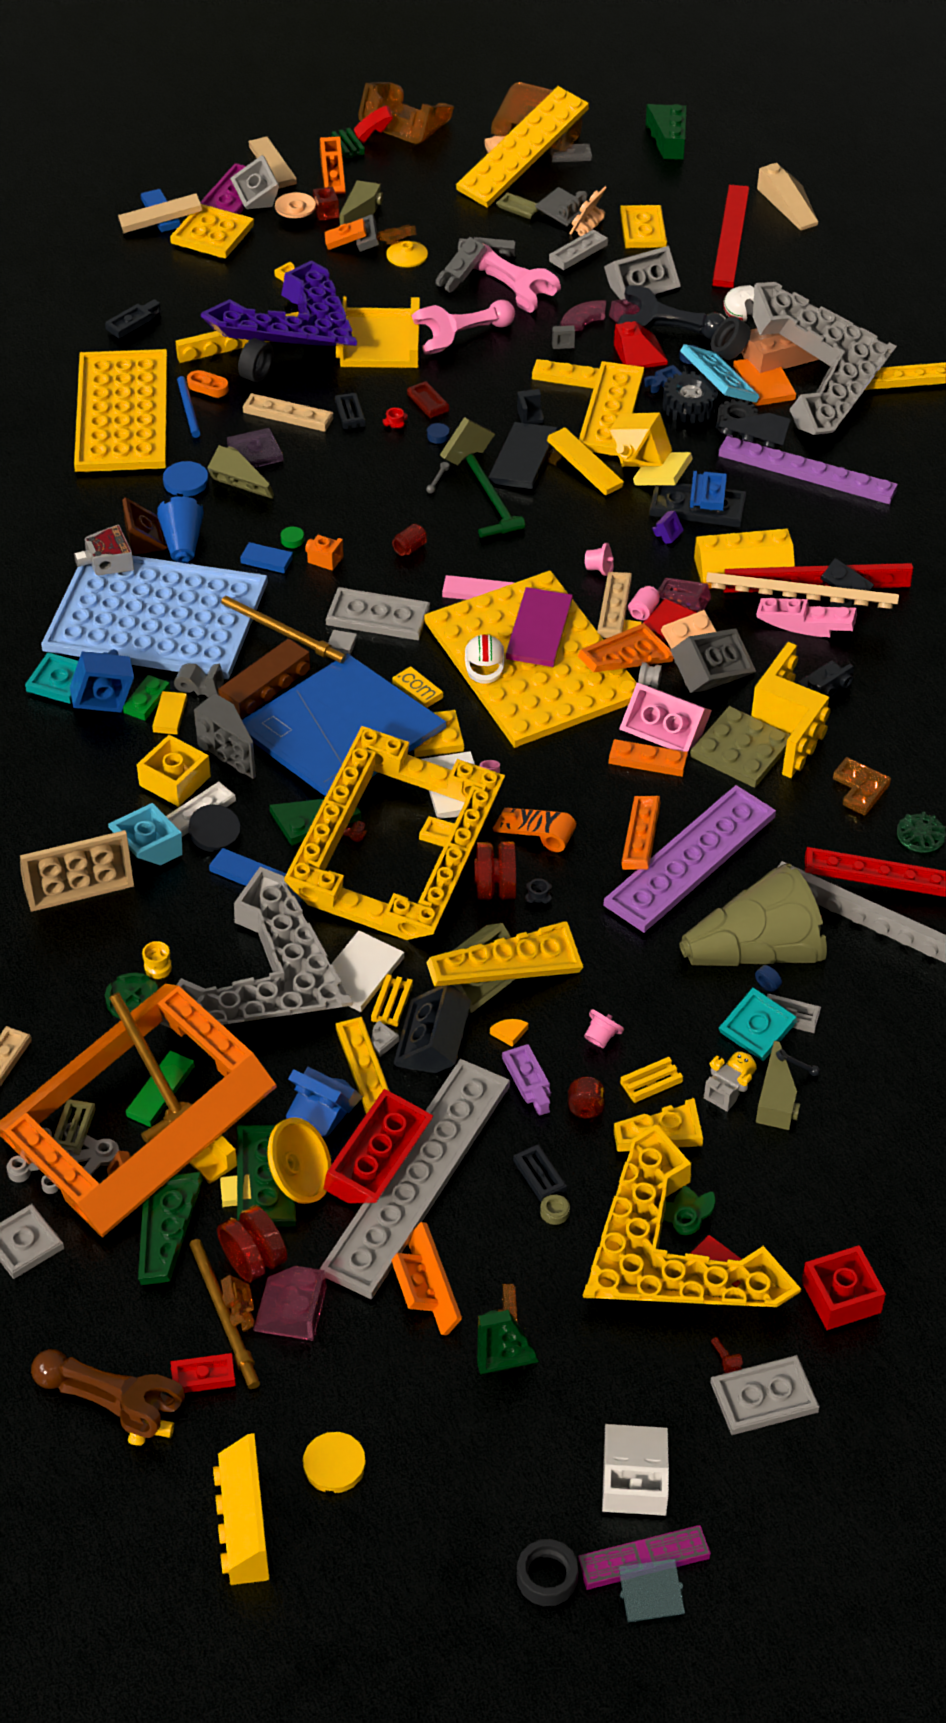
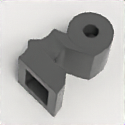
M187 663L181 666L174 680V685L181 692L191 693L195 691L197 695L202 694L209 698L214 693L219 695L218 688L223 686L225 680L220 663L214 664L207 676L197 664Z

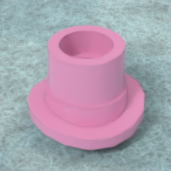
M604 543L602 548L586 551L585 565L587 570H599L604 576H608V572H613L614 557L608 543Z
M592 1009L589 1013L592 1020L584 1036L591 1043L605 1048L611 1037L615 1034H622L624 1028L612 1021L611 1015L608 1014L605 1017Z

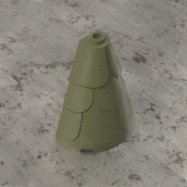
M790 863L774 868L747 890L744 889L725 906L715 909L683 935L680 942L683 956L689 958L691 965L715 966L815 963L825 960L827 953L826 936H820V925L823 924L812 891L797 868L791 870L792 865Z

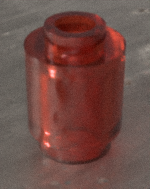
M417 524L410 525L395 536V539L392 541L394 550L401 556L411 554L426 543V531Z

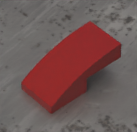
M383 106L375 110L354 128L355 135L361 143L364 144L375 129L379 132L385 129L393 119L390 108Z

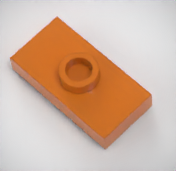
M363 218L326 231L325 241L328 250L366 237V224Z

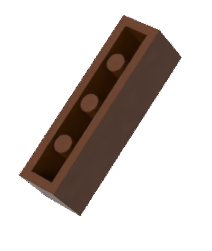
M288 638L218 688L219 696L234 704L242 720L310 670L309 652Z

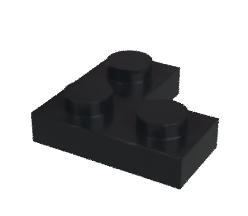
M836 558L820 578L831 587L871 591L874 586L873 583ZM845 599L844 603L831 602L828 607L857 609L859 605H854V600Z

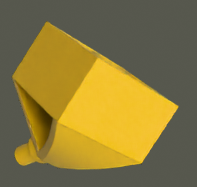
M660 413L619 414L609 429L622 467L662 466L672 451Z

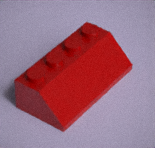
M383 1089L328 1169L323 1189L347 1203H377L432 1121L433 1115Z

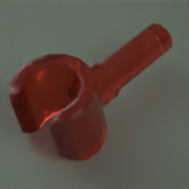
M356 821L352 828L345 829L343 835L349 836L353 841H361L367 831L363 830L365 823Z
M717 1337L713 1338L711 1342L722 1358L725 1373L742 1370L740 1366L743 1364L741 1355H729Z

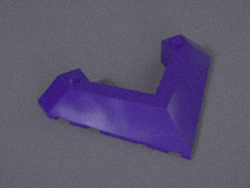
M313 261L290 270L284 275L281 296L289 299L292 303L298 304V317L285 316L286 313L268 310V314L255 313V309H246L230 299L201 313V317L214 330L228 338L246 340L257 338L262 341L318 346H357V340L352 336V328L349 321L346 320V313L339 296L335 294V286L329 279L328 269Z

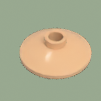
M296 192L282 195L275 202L276 211L288 218L308 216L316 207L315 200L311 196Z

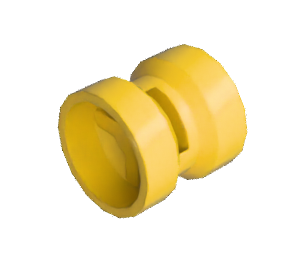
M160 941L147 944L142 953L146 975L153 979L165 978L170 974L172 967L168 946Z

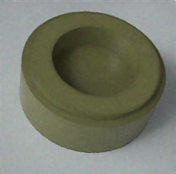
M554 1194L542 1200L540 1214L544 1221L557 1225L568 1219L570 1205L566 1198Z

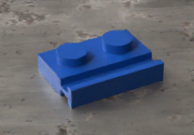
M694 471L690 508H693V505L700 506V509L723 511L727 474L712 472L697 474V471Z

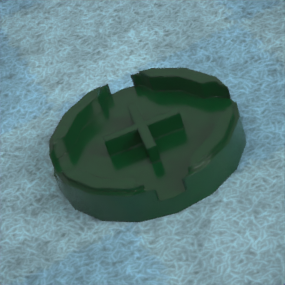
M142 973L122 974L117 977L115 982L107 986L105 992L107 1009L113 1016L120 1019L109 999L111 995L119 992L131 1013L159 989L158 984Z

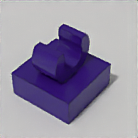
M668 511L656 523L657 527L652 528L656 537L662 536L664 543H672L684 530L675 511Z

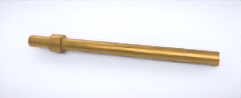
M224 596L221 601L223 605L315 650L316 654L324 658L330 657L340 663H344L346 660L345 654L333 649L331 644L323 640L319 642L228 596Z
M192 1240L190 1247L235 1356L233 1359L239 1371H242L248 1388L255 1389L260 1385V1382L253 1367L255 1364L251 1352L246 1350L201 1240Z

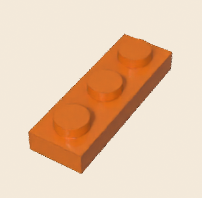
M614 739L609 755V764L683 777L688 752Z

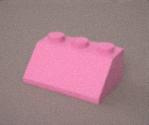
M637 683L620 730L669 749L688 752V756L691 749L702 736L712 710L645 684Z

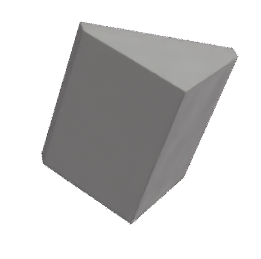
M261 155L230 178L246 209L273 207L279 184L265 157Z

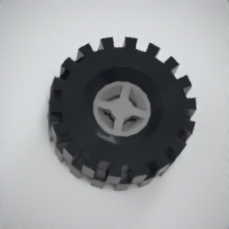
M691 371V374L682 372L680 376L676 373L673 375V378L669 377L667 379V382L664 384L662 405L663 410L666 411L668 416L673 415L672 419L677 421L679 418L683 423H686V420H689L690 423H695V420L704 422V418L708 420L711 418V414L714 415L716 413L719 389L707 377L705 378L703 373L696 375V372Z

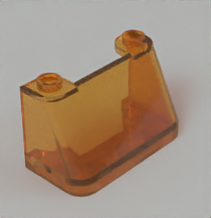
M391 82L365 83L359 109V120L362 121L375 110L388 106L393 119L383 132L417 144L424 142L450 120L454 106L447 103H439L436 106L422 104V109L418 110L402 104L404 93L400 86Z
M515 83L512 85L492 122L491 134L507 135L511 131L512 123L519 124L554 90L525 83ZM583 115L551 145L552 148L565 151L581 135Z

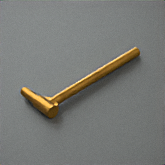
M117 992L111 995L109 999L169 1108L165 1112L164 1120L141 1133L144 1141L148 1143L192 1105L188 1102H178L120 993Z

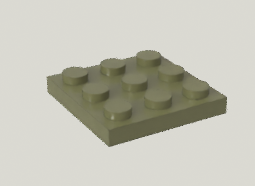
M729 706L691 749L690 757L755 788L785 753L787 739L790 734Z

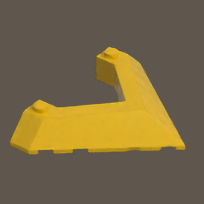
M657 1124L633 1138L630 1152L619 1180L616 1196H614L601 1236V1243L592 1264L591 1274L584 1289L583 1298L778 1307L801 1292V1288L764 1246L741 1261L728 1259L727 1262L709 1260L708 1256L687 1253L685 1256L667 1254L666 1250L658 1249L667 1196L690 1183L691 1163ZM739 1280L741 1284L737 1288L731 1285Z

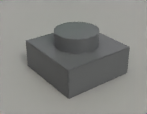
M574 325L553 326V349L574 348Z

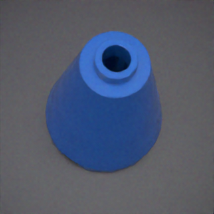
M185 496L173 497L171 502L164 504L163 501L157 508V516L171 558L179 563H188L195 556L204 516L203 506H199L197 500Z

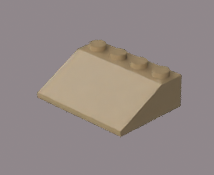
M126 830L20 855L21 875L31 912L134 887Z

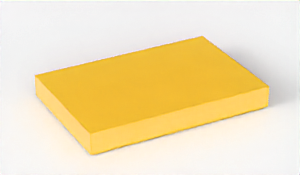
M661 205L621 206L620 213L625 248L666 247L667 239Z

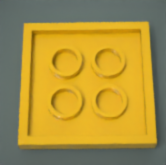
M201 204L202 211L190 214L170 236L172 244L227 258L254 226V218Z

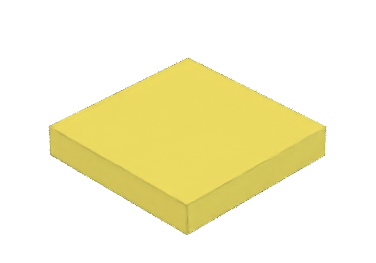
M671 452L662 466L641 467L633 478L635 485H676L693 459L691 452Z

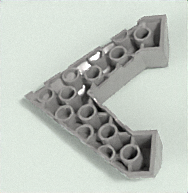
M776 282L756 283L754 286L753 319L759 334L779 333L830 366L817 392L800 395L790 408L796 427L813 435L833 433L896 348V345L890 342L885 344L879 341L877 335L853 325L852 322L822 306L817 308L809 304L807 298L795 292L793 294L781 289L782 285Z
M259 867L235 901L234 918L236 924L258 932L273 973H269V977L254 980L252 977L232 982V986L217 989L216 986L205 989L182 978L177 983L178 986L222 1025L353 1005V1001L349 994H346L332 964L330 965L327 954L310 923H307L299 903L289 891L288 884L284 881V876L263 867ZM162 1016L163 1021L160 1024L171 1028L169 1022Z

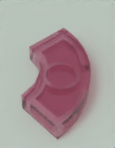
M589 301L571 308L563 316L561 326L574 325L575 331H582L587 323L605 319L606 301Z

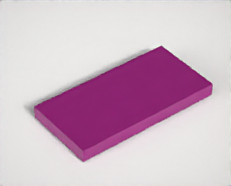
M235 163L204 197L200 204L240 215L245 207L230 178L246 166Z
M526 587L506 651V659L554 667L571 607L572 595Z

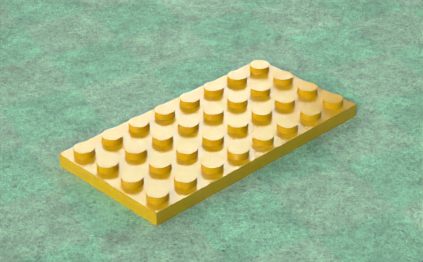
M167 349L80 352L75 472L166 468Z

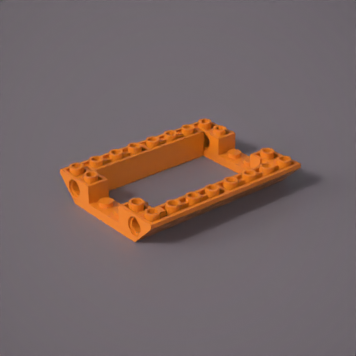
M164 984L135 1008L131 1015L143 1037L163 1021V1016L177 1034L181 1037L187 1034L215 1060L217 1069L224 1078L103 1182L99 1184L39 1124L134 1045L122 1021L118 1022L0 1120V1136L29 1165L33 1162L61 1190L65 1201L102 1238L277 1087L253 1052L178 985Z

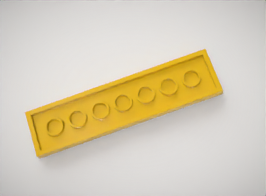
M558 86L456 184L457 190L488 208L589 109V103Z

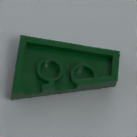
M324 799L269 805L270 813L291 846L303 842ZM357 807L348 824L361 820V812Z
M509 1310L500 1312L489 1311L484 1315L478 1316L477 1364L480 1374L539 1362L535 1349Z

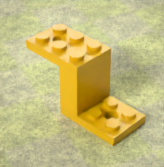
M790 642L785 645L755 686L751 716L790 734L786 744L782 775L792 778L797 770L800 771L803 768L807 755L813 754L818 739L822 740L828 728L825 725V721L830 714V708H828V696L794 683L796 675L793 673V670L798 661V656H796L797 645Z

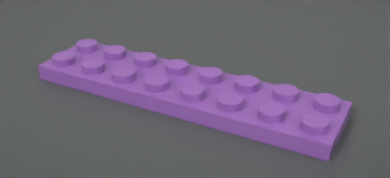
M735 785L650 859L649 869L637 870L605 897L604 906L645 933L773 820L776 810Z

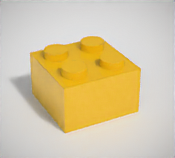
M171 735L163 739L137 764L139 786L178 807L211 777L209 755Z

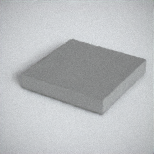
M33 1204L0 1223V1262L13 1279L64 1249L63 1242Z

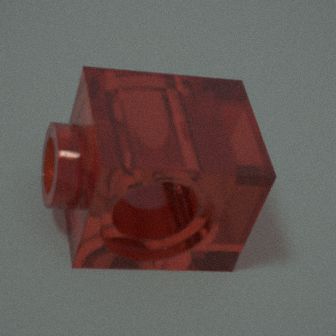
M333 186L313 189V199L316 204L315 211L319 220L338 218L339 201Z

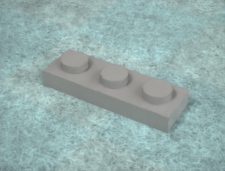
M593 229L549 254V261L565 270L607 246L608 238Z

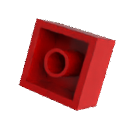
M860 1245L805 1262L802 1284L826 1330L882 1312L886 1293Z

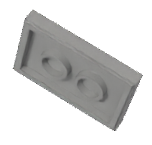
M797 1355L711 1377L712 1388L731 1435L819 1412L818 1402Z

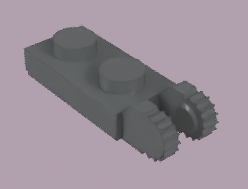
M469 237L445 270L440 272L435 283L440 287L445 285V290L448 292L454 291L487 251L486 246Z

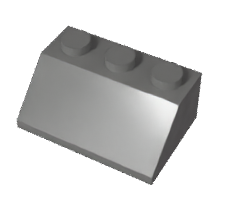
M669 246L617 260L604 267L611 289L623 303L628 302L625 299L624 292L629 285L649 288L654 294L681 287Z

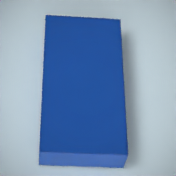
M249 542L240 559L242 564L285 573L293 559V553Z

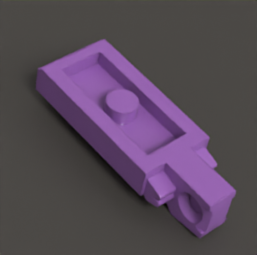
M529 1044L502 1052V1059L523 1099H525L527 1104L533 1102L539 1116L549 1113L550 1101L548 1097L551 1096L550 1084Z

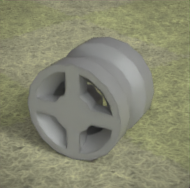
M642 662L638 683L650 685L658 689L662 666L656 665L653 667L649 666L648 663Z

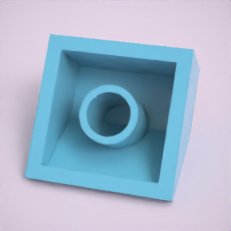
M153 803L109 823V828L114 833L126 830L128 847L137 858L162 865L182 855V833Z

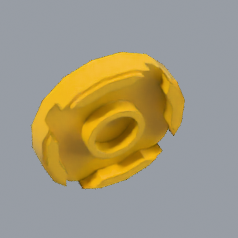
M341 1432L322 1434L316 1437L305 1450L303 1455L304 1474L309 1483L316 1489L323 1492L327 1490L334 1491V1493H342L353 1488L362 1479L365 1468V1452L361 1444L351 1435Z

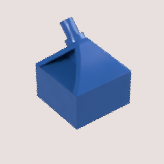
M115 649L103 653L82 651L70 685L73 708L122 712L134 679L130 656H121Z

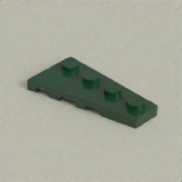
M201 1172L174 1175L143 1202L138 1275L141 1285L171 1281L202 1185L203 1176Z

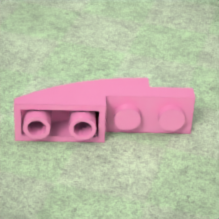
M761 598L756 615L757 618L771 625L791 632L817 637H830L832 630L853 631L857 610L856 608L809 607L808 599Z

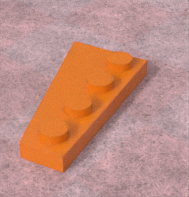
M644 623L581 649L577 656L593 673L641 666L642 662L649 665L672 662L674 659L670 649Z

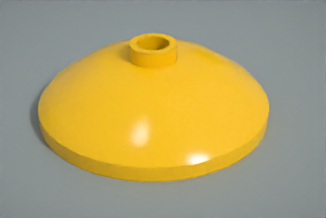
M294 1117L279 1122L272 1130L267 1150L268 1164L272 1177L281 1191L293 1201L301 1204L316 1202L327 1192L323 1189L326 1173L331 1166L327 1145L318 1130L304 1119Z

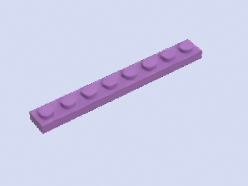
M727 436L719 449L720 457L886 504L891 503L897 490L898 484L750 443L738 438Z

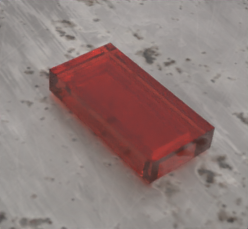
M427 381L407 388L408 395L430 418L449 411V404Z

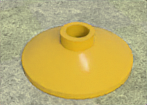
M400 241L391 245L387 250V259L392 264L400 267L418 266L424 263L428 257L426 247L414 241Z

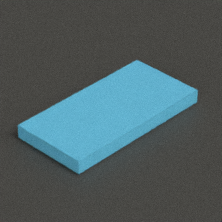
M683 345L680 352L724 395L754 403L757 402L760 397L759 394L718 354L698 347Z

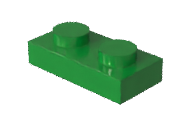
M148 675L123 705L124 713L145 721L159 704L162 691L169 692V682Z

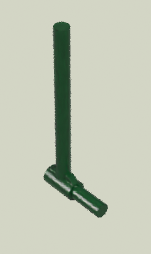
M473 454L466 457L468 464L503 518L499 524L478 529L480 538L524 529L525 522L523 517L510 514Z

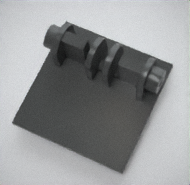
M558 187L536 204L535 207L568 226L578 214L582 213L579 209L587 200L588 195L585 191H578L576 196H573Z

